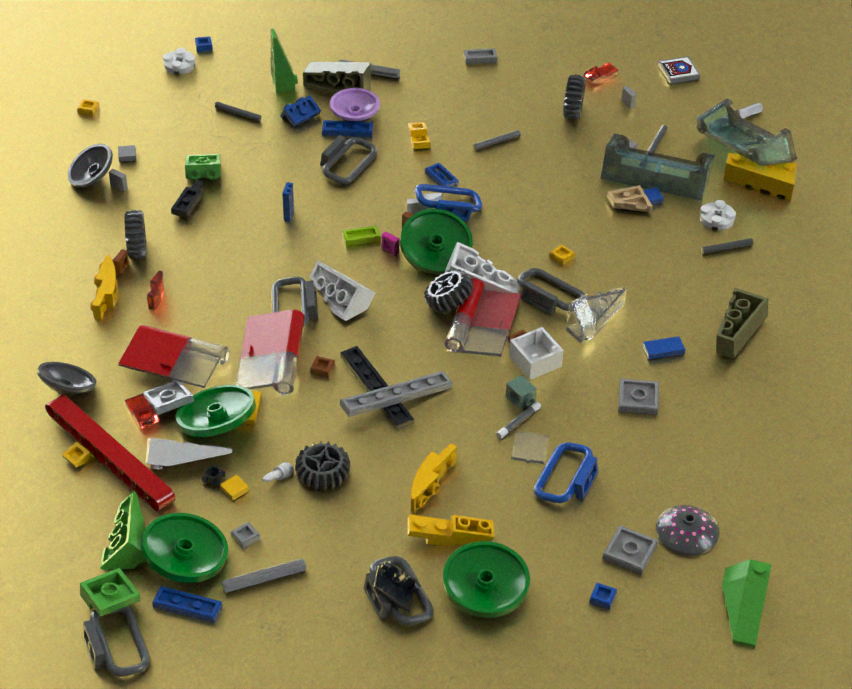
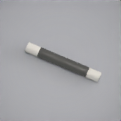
M536 401L500 429L496 433L497 438L502 439L539 410L541 404Z

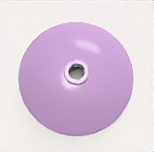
M362 88L341 90L334 94L330 100V109L333 114L343 120L352 122L367 120L374 116L380 108V100L377 95Z

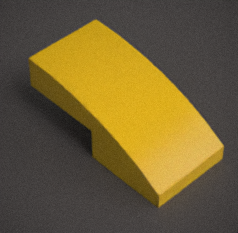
M425 122L408 123L413 149L430 148V140L427 135Z
M78 442L74 443L62 454V457L75 467L84 465L95 458L90 451Z

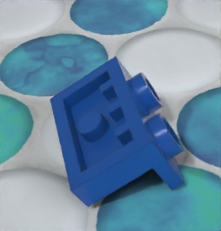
M309 95L305 98H299L292 105L287 104L284 106L280 117L282 119L287 117L293 127L319 115L321 109Z

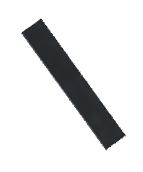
M358 346L340 352L342 360L367 392L388 386ZM402 403L380 408L396 430L414 424V418Z

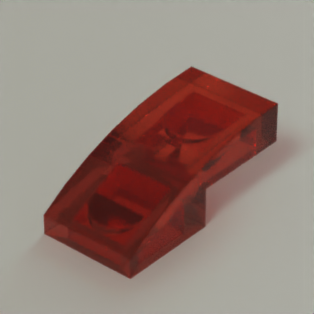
M607 62L600 68L597 66L592 67L584 72L583 76L591 83L598 84L619 75V70Z
M160 270L150 281L151 291L147 294L148 309L153 311L158 308L164 295L163 271Z
M143 393L125 400L127 410L140 429L159 422L152 405L148 404Z

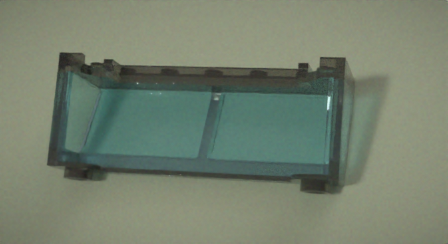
M725 99L695 118L697 122L696 128L699 133L708 136L761 166L791 163L797 159L790 130L784 128L778 135H774L741 118L739 110H733L731 107L733 102L729 99Z
M614 133L605 149L601 179L632 186L640 185L641 188L646 189L657 187L660 192L702 201L712 172L715 155L701 153L695 162L629 147L630 141L626 136Z

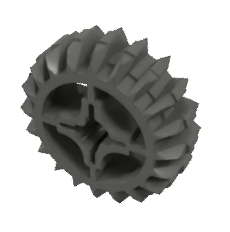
M575 74L570 75L568 78L563 115L568 119H578L580 117L586 85L584 76Z
M141 210L126 211L124 223L128 257L135 259L144 258L147 254L144 214Z
M453 269L451 272L446 271V273L441 274L439 277H435V280L431 281L430 285L426 287L424 292L425 301L437 313L441 311L444 313L447 310L451 311L460 304L463 305V302L468 300V296H471V291L474 289L472 280L465 271L460 269Z
M320 441L317 445L312 442L311 447L305 446L304 450H300L299 456L296 458L295 471L303 485L307 484L309 488L314 486L316 490L323 488L326 491L327 487L334 489L335 485L341 486L342 481H346L351 465L347 452H344L343 447L338 448L337 443L331 445L329 441L326 444H322Z

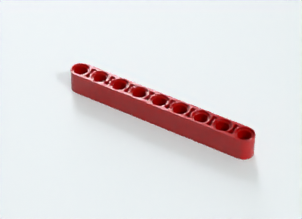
M62 394L45 405L48 415L58 425L90 451L96 459L132 491L136 492L153 510L159 512L176 500L174 492L167 484L67 396Z

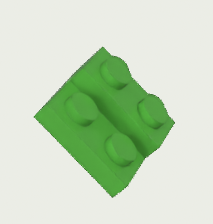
M221 154L186 155V179L192 181L200 180V178L215 180L221 177Z
M120 568L80 583L81 598L90 609L94 608L100 617L140 601L139 592Z

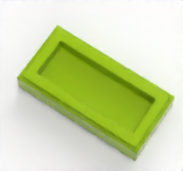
M377 225L342 231L346 247L381 242Z

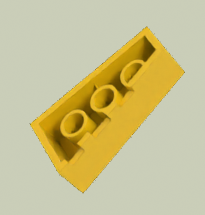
M728 153L724 180L743 186L749 184L755 190L760 191L764 189L770 191L771 195L777 196L780 194L785 196L786 200L791 201L797 163Z

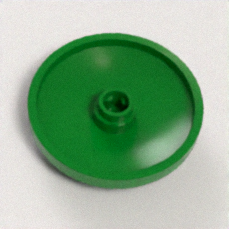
M426 209L415 213L405 222L400 236V247L406 260L416 269L433 275L445 273L457 242L471 248L473 246L472 234L466 223L457 215L442 209Z
M240 385L215 386L194 394V402L179 407L176 413V420L179 429L187 435L195 437L219 435L240 426L248 420L255 410L256 403L253 393L246 387Z
M170 513L156 518L146 527L141 543L142 554L148 565L160 575L178 582L195 583L214 577L224 567L228 555L227 540L221 530L207 519L188 513Z
M478 541L458 548L449 556L444 565L442 581L448 599L457 608L473 616L493 618L509 614L524 602L529 590L530 573L525 561L513 549L496 542Z

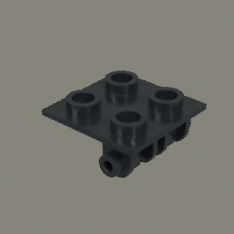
M384 561L377 568L373 588L379 595L386 596L398 608L404 609L409 613L413 591L417 592L421 585L418 584V580L410 575L408 576L407 572L401 576L403 570L399 569L391 561Z

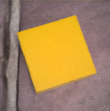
M83 99L77 108V113L94 116L99 108V102Z
M561 244L549 253V257L563 266L575 257V252Z
M237 474L220 484V489L232 501L249 492V486Z

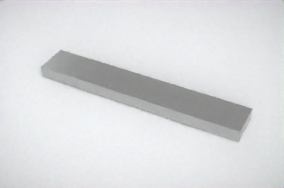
M444 371L341 399L340 406L348 417L450 389L453 383Z

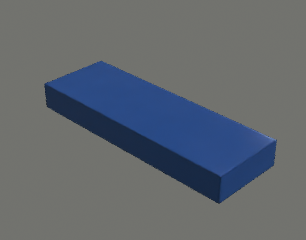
M323 120L322 135L372 137L373 122Z
M160 586L152 605L154 608L215 623L222 608V601Z

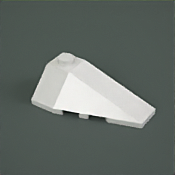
M457 242L445 273L446 271L451 272L453 269H460L465 271L470 278L481 280L484 283L483 292L518 296L520 286L514 277L504 270L499 271L492 266L493 262L489 259L485 261L478 256L479 252L475 249Z
M317 261L309 276L314 281L316 288L323 294L325 302L329 303L331 311L345 321L366 311L376 294L320 261Z
M148 437L146 463L150 464V468L162 469L163 466H172L230 454L232 449L188 442L178 443L173 440Z

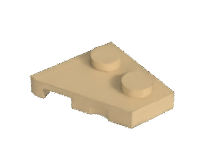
M640 185L607 192V198L613 208L652 211L653 206Z

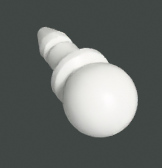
M283 462L276 466L272 472L266 474L262 480L270 482L275 479L289 478L293 475L294 468L290 463Z

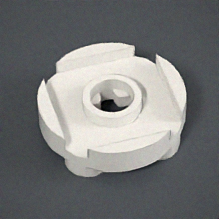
M178 48L176 51L163 55L164 69L174 74V71L179 72V74L189 73L195 68V56L186 51L185 48Z
M716 200L701 207L700 221L707 228L712 229L713 226L718 227V230H726L734 224L736 212L725 201Z

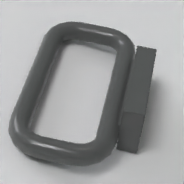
M339 135L322 153L320 166L323 167V174L336 183L350 184L376 157L377 148L372 143L359 137L350 138L345 142V137ZM353 144H359L371 151L346 178H342L329 171Z
M530 268L517 277L519 286L523 288L521 299L549 315L555 313L556 307L565 311H576L587 303V296L583 291L544 270ZM532 275L540 276L580 299L573 304H567L533 283L526 282L525 279Z
M289 277L277 280L271 287L272 313L279 312V288L286 285L299 284L301 310L305 316L303 328L308 324L309 316L311 320L318 319L317 293L313 280L306 281L302 277Z
M390 556L374 561L370 565V573L366 574L363 588L379 619H388L391 613L396 622L406 626L428 621L433 616L434 609L422 586L415 593L425 612L410 617L403 616L393 601L386 596L379 595L373 588L377 568L384 561H391L393 564L400 566L404 573L407 572L408 576L410 575L418 580L409 563L398 556Z
M126 606L111 612H120L125 615L141 658L139 664L128 667H117L114 664L99 622L100 616L96 610L92 611L90 620L83 623V639L94 670L103 669L105 663L107 670L119 677L145 671L149 667L150 656L131 608Z

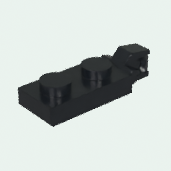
M196 180L191 188L185 187L172 206L171 214L185 218L189 217L204 193L203 181Z

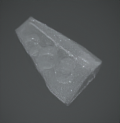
M625 287L611 289L605 294L598 292L595 296L591 297L584 295L570 302L566 331L580 343L592 339L625 303L627 289Z

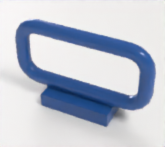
M419 184L414 188V193L420 204L429 208L449 211L460 217L463 221H469L471 213L478 212L483 207L480 196L471 189ZM421 191L470 196L473 198L475 205L447 200L430 201L423 197Z
M566 442L558 445L534 486L535 496L552 503H565L575 493L576 498L584 500L598 474L597 457H593L592 450L589 447L581 444ZM570 450L585 454L564 494L554 495L542 491L562 452Z

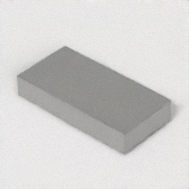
M495 48L464 50L463 55L466 64L497 62Z

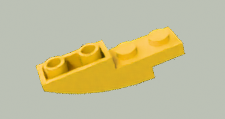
M110 255L105 256L104 261L100 263L98 274H95L94 285L97 286L96 297L91 301L90 305L94 319L102 320L106 308H114L117 300L116 272Z
M450 443L439 455L432 451L420 465L411 488V512L415 513L420 507L422 508L427 500L438 492L440 488L439 479L443 477L445 471L450 466L453 467L456 464L458 456L457 446Z
M410 514L407 519L408 536L425 538L426 544L466 545L494 539L493 520L452 515L451 520Z

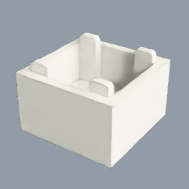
M541 327L511 339L509 357L526 377L531 380L562 367L564 350Z

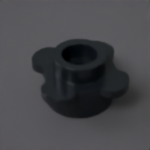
M210 466L205 470L202 482L219 486L221 479L226 476V473L218 466Z

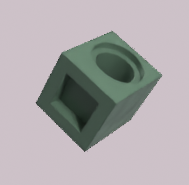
M520 375L506 383L505 397L519 410H522L536 402L537 388Z

